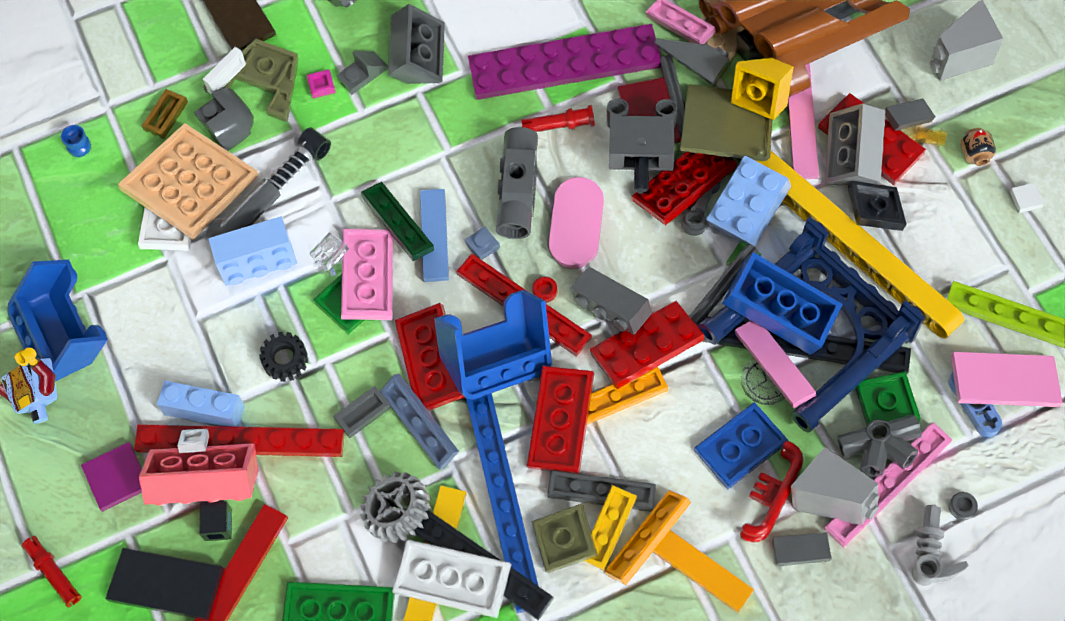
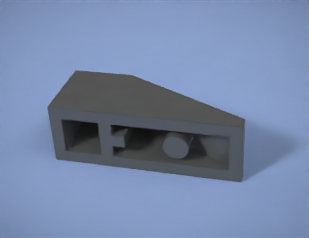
M659 38L654 42L659 49L671 55L673 59L712 86L717 84L731 64L729 58H727L729 54L718 46L714 49L710 45Z

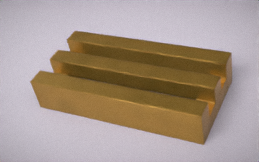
M165 89L142 124L143 130L146 132L150 131L153 135H159L160 138L165 139L187 105V98ZM172 98L167 108H164L169 99ZM161 113V117L159 118L155 126H152Z

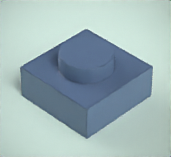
M485 226L465 239L468 248L481 260L500 248V243Z

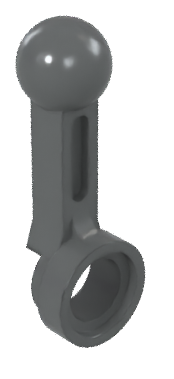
M720 181L702 195L691 208V211L683 216L681 227L685 233L698 236L705 232L707 220L704 216L705 209L712 194H715L720 189ZM696 219L700 223L693 224L689 220Z

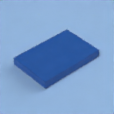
M754 402L694 447V451L728 490L782 449L783 443L789 440Z

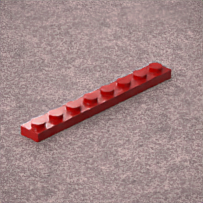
M137 424L134 450L140 453H149L150 450L178 448L181 431L208 429L209 440L207 446L255 443L256 455L343 457L345 432L343 429Z

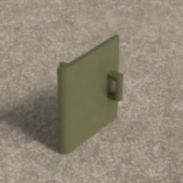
M688 84L680 151L741 159L747 156L753 160L766 161L770 158L773 120L732 104V89Z

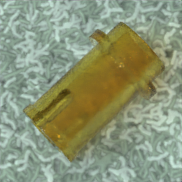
M917 127L915 141L937 145V148H939L940 146H945L947 132L942 131V128L940 130Z

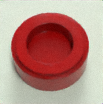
M550 277L536 279L532 286L533 295L545 300L546 303L553 301L558 292L556 282Z

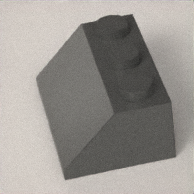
M411 4L392 14L388 75L406 84H436L443 82L445 22Z

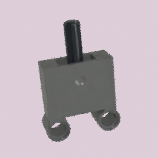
M616 98L607 103L606 123L610 128L609 169L634 170V190L639 192V194H643L649 189V170H673L674 128L677 122L678 107L670 99H662L656 104L655 116H628L629 106L623 99Z

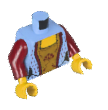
M26 348L25 350H20L14 356L20 366L1 377L0 395L10 402L14 412L17 414L30 413L33 423L37 424L49 419L45 407L57 400L56 375L53 372L51 358L36 359V351L33 348Z

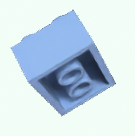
M744 156L707 217V222L710 227L738 242L756 246L791 188L789 179Z
M282 216L208 238L215 264L226 286L230 284L237 285L244 280L253 277H263L269 272L286 270L292 265L298 264Z

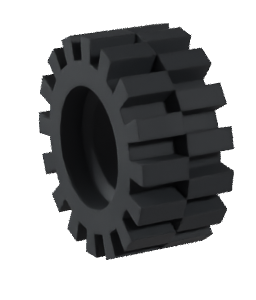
M278 332L279 337L275 338L274 334L270 335V342L265 339L263 342L265 347L261 346L259 357L269 377L272 376L274 380L280 378L281 382H286V377H289L291 381L294 380L293 375L296 374L299 377L302 375L300 370L305 371L307 368L305 363H308V353L304 343L297 335L292 336L291 332H287L286 336H284L283 332ZM283 349L291 350L293 352V359L290 362L282 365L275 362V355L278 351Z

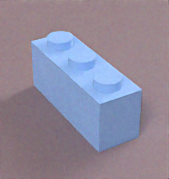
M164 381L157 402L158 407L165 416L229 427H239L245 408L239 395L170 381Z

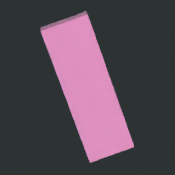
M656 0L646 11V16L691 43L705 44L716 32L714 26L668 0Z

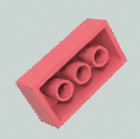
M255 443L207 446L204 452L179 453L178 448L150 450L139 475L144 505L154 504L160 506L166 503L179 502L189 504L196 501L217 502L230 499L241 501L251 498L259 471Z

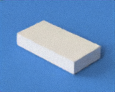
M234 47L203 78L207 91L210 94L222 89L246 65L241 50Z

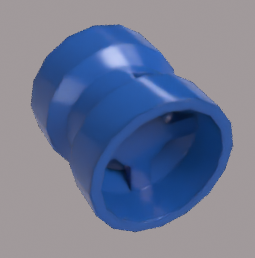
M70 125L62 131L61 140L72 156L82 157L89 153L91 142L81 126Z

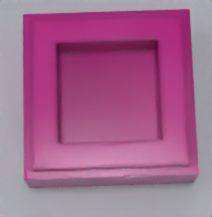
M330 69L307 75L313 99L336 93Z

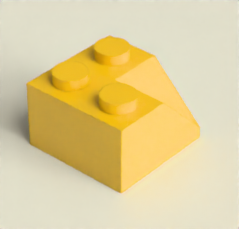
M773 58L738 61L735 68L731 103L775 120L788 104L794 66Z

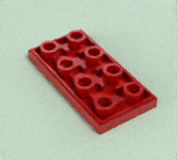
M685 152L674 161L673 170H663L649 181L648 191L643 194L636 192L631 197L635 204L666 226L737 167V164L730 157Z

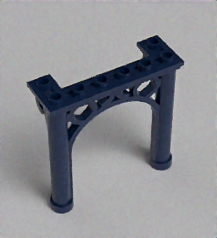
M811 217L806 219L803 232L793 241L789 248L790 251L780 258L775 265L792 275L797 270H801L800 278L802 281L843 304L841 310L848 317L855 332L856 350L852 359L816 391V396L804 402L792 412L794 422L803 431L808 433L818 426V421L904 343L907 344L908 342L912 343L915 341L925 320L922 312L906 300L902 303L900 310H898L896 305L880 295L872 284L864 281L854 268L847 266L836 252L830 251L825 246L829 233L821 223L816 222ZM817 268L826 276V280L822 282L811 281L807 270ZM832 279L835 280L842 288H838L834 285L832 286V288H829ZM854 298L864 306V308L859 310L858 314L856 313L857 305L854 302ZM725 305L714 316L706 318L701 322L698 328L704 334L705 340L715 345L746 317ZM864 316L874 318L880 324L881 329L873 331L863 328L861 318ZM864 338L876 340L863 352Z

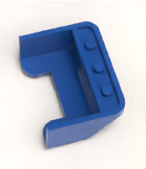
M69 259L32 262L9 300L7 308L8 316L23 349L33 348L36 351V359L51 358L53 372L56 375L55 382L91 365L108 340L105 331L100 325H90L86 330L77 313V308L69 296L77 282V273Z
M526 290L512 293L507 296L503 304L504 321L462 334L461 322L456 316L447 314L434 318L439 356L461 395L468 399H477L541 376L542 366L551 367L552 357L545 300Z

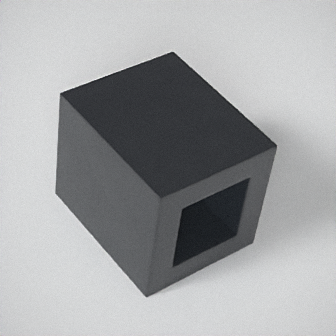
M219 500L217 502L200 503L199 534L205 541L232 539V508L227 501Z

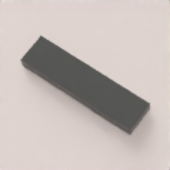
M551 470L547 498L604 505L613 485L637 495L633 510L652 512L656 484Z

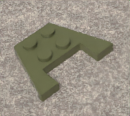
M255 39L242 51L246 65L222 89L231 88L234 81L239 80L274 93L275 95L266 109L267 115L287 122L299 61L298 54ZM204 85L203 87H204L205 92L209 93V92L207 91L206 86Z

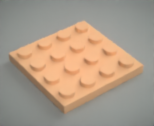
M184 123L128 174L118 186L122 192L191 239H194L259 176L256 169Z

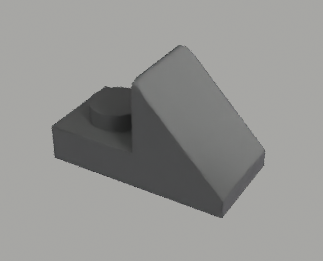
M354 51L355 62L336 75L337 80L351 95L388 69V65L374 51Z

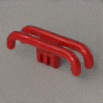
M784 442L783 449L781 450V456L790 463V468L783 482L765 473H760L758 479L767 485L755 482L754 489L762 494L751 491L749 494L751 499L769 507V510L760 525L754 526L749 523L742 525L740 537L745 541L755 543L768 537L791 492L792 484L800 474L804 461L803 453L793 442Z

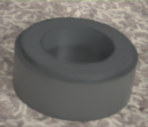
M967 492L956 493L949 502V511L958 520L972 518L978 509L977 500Z

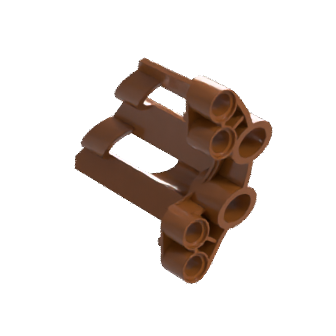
M699 0L702 14L706 18L710 17L711 25L715 27L717 35L742 26L754 37V44L764 58H773L794 66L789 97L810 88L811 82L805 65L909 19L910 8L898 0L893 2L882 0ZM847 1L855 10L865 14L851 21L844 22L824 10Z

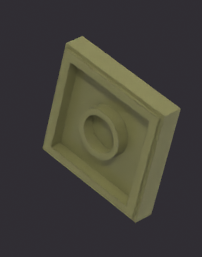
M582 504L531 521L545 572L551 573L598 556Z

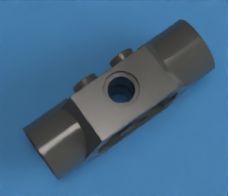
M514 127L508 129L504 134L503 155L500 158L501 180H498L499 202L496 232L500 236L509 239L528 237L531 233L532 217H534L538 134L529 128Z

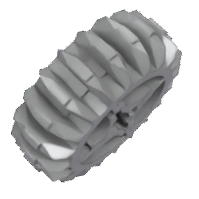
M394 471L392 477L385 474L384 480L376 479L374 487L368 486L370 493L369 495H363L365 503L360 505L363 511L360 517L364 521V527L370 534L387 543L390 540L397 543L399 538L406 541L407 534L409 533L415 536V529L417 527L423 528L421 521L422 519H429L426 511L431 509L428 503L431 498L427 493L426 486L422 482L420 483L416 476H411L406 472L400 474Z

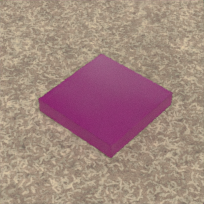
M130 442L81 465L99 509L102 512L142 493L139 480L142 467Z

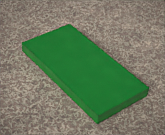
M287 582L282 621H393L395 594L392 592L393 587Z

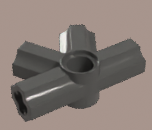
M912 414L888 422L874 420L867 428L837 436V441L844 459L863 454L860 471L864 472L867 476L877 477L884 474L887 458L901 469L908 468L918 455V450L906 441L922 437V432L917 417ZM876 435H882V436H884V437H883V438H876V437H874V436H876Z

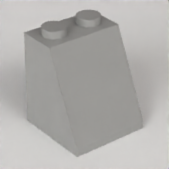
M983 0L978 1L939 35L930 60V68L933 73L937 74L940 81L993 65L1003 37Z
M826 447L821 450L791 486L793 508L800 512L831 519L836 518L840 519V521L862 525L867 518L871 520L879 509L878 483Z

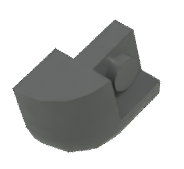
M224 88L212 93L214 99L194 113L197 119L210 132L213 140L219 146L229 151L251 134L250 130L253 126L254 116L250 108L233 89Z

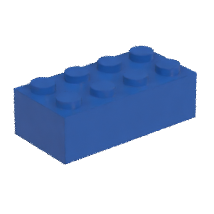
M754 252L742 263L722 304L810 355L822 348L843 305Z

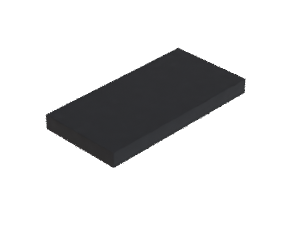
M122 548L105 599L108 602L209 621L224 568L219 565Z

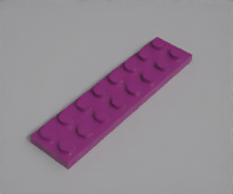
M651 23L468 55L476 100L661 68L660 52L654 43L656 37L653 25Z

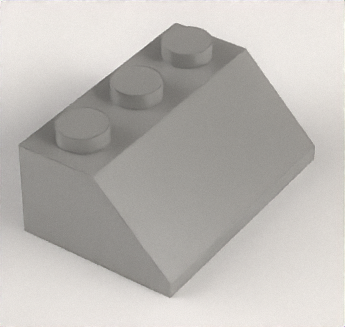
M863 103L830 113L824 184L849 186L851 181L870 184L881 182L885 110Z

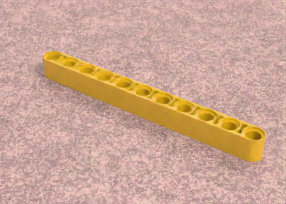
M770 152V158L766 161L755 160L789 179L791 188L782 201L805 222L806 219L811 217L816 222L821 223L829 233L827 241L901 305L906 300L909 304L916 306L925 317L923 324L937 336L943 339L948 338L964 322L963 314L860 225H857L854 220L774 152Z

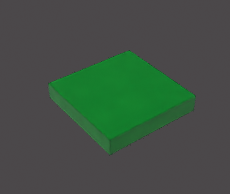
M342 274L313 299L314 304L348 335L364 321L361 319H341Z
M906 371L864 379L855 388L867 427L874 420L888 422L912 414L920 422L921 417Z

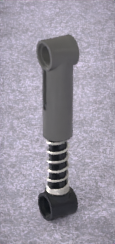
M311 127L303 131L298 139V148L294 150V155L288 156V161H284L283 166L278 167L277 172L272 173L270 179H262L223 220L214 222L206 233V239L209 241L208 238L253 225L281 196L279 190H283L282 187L285 184H289L288 181L294 178L297 172H300L299 169L302 166L306 167V162H311L314 159L321 160L327 155L331 148V141Z

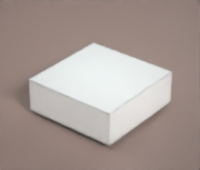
M1035 182L1014 187L1010 190L1018 213L1042 208L1044 205Z
M208 429L181 431L178 442L179 453L206 451L209 440Z

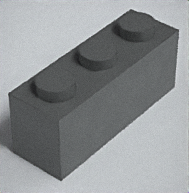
M590 266L570 287L574 297L573 301L577 306L593 311L601 320L607 319L622 332L626 330L635 335L652 314L647 298Z

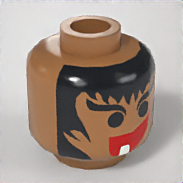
M973 128L968 130L961 139L960 145L963 156L968 163L983 166L988 164L990 159L996 154L994 140L989 131L982 128Z

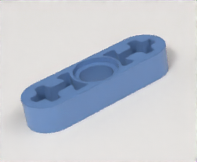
M952 371L948 379V384L957 398L954 374ZM960 403L980 435L993 437L1002 427V419L993 404H982L981 407L975 408L969 403ZM985 419H986L988 422H991V421L994 422V425H993L992 429H991L990 426H986V427H985V426L983 425L984 422H985Z

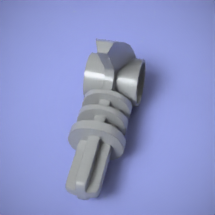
M937 505L925 506L923 527L917 528L916 533L921 538L917 540V545L920 548L916 549V555L920 558L912 569V577L916 583L922 586L950 580L961 574L969 566L967 561L944 565L941 562V552L938 549L942 548V543L938 540L944 539L945 532L939 529L941 508ZM920 566H929L933 571V575L924 574Z

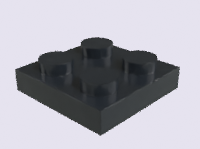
M851 181L848 191L857 225L899 231L904 230L907 223L897 187Z

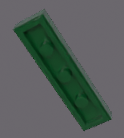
M382 181L361 191L363 200L412 261L434 251L432 242Z

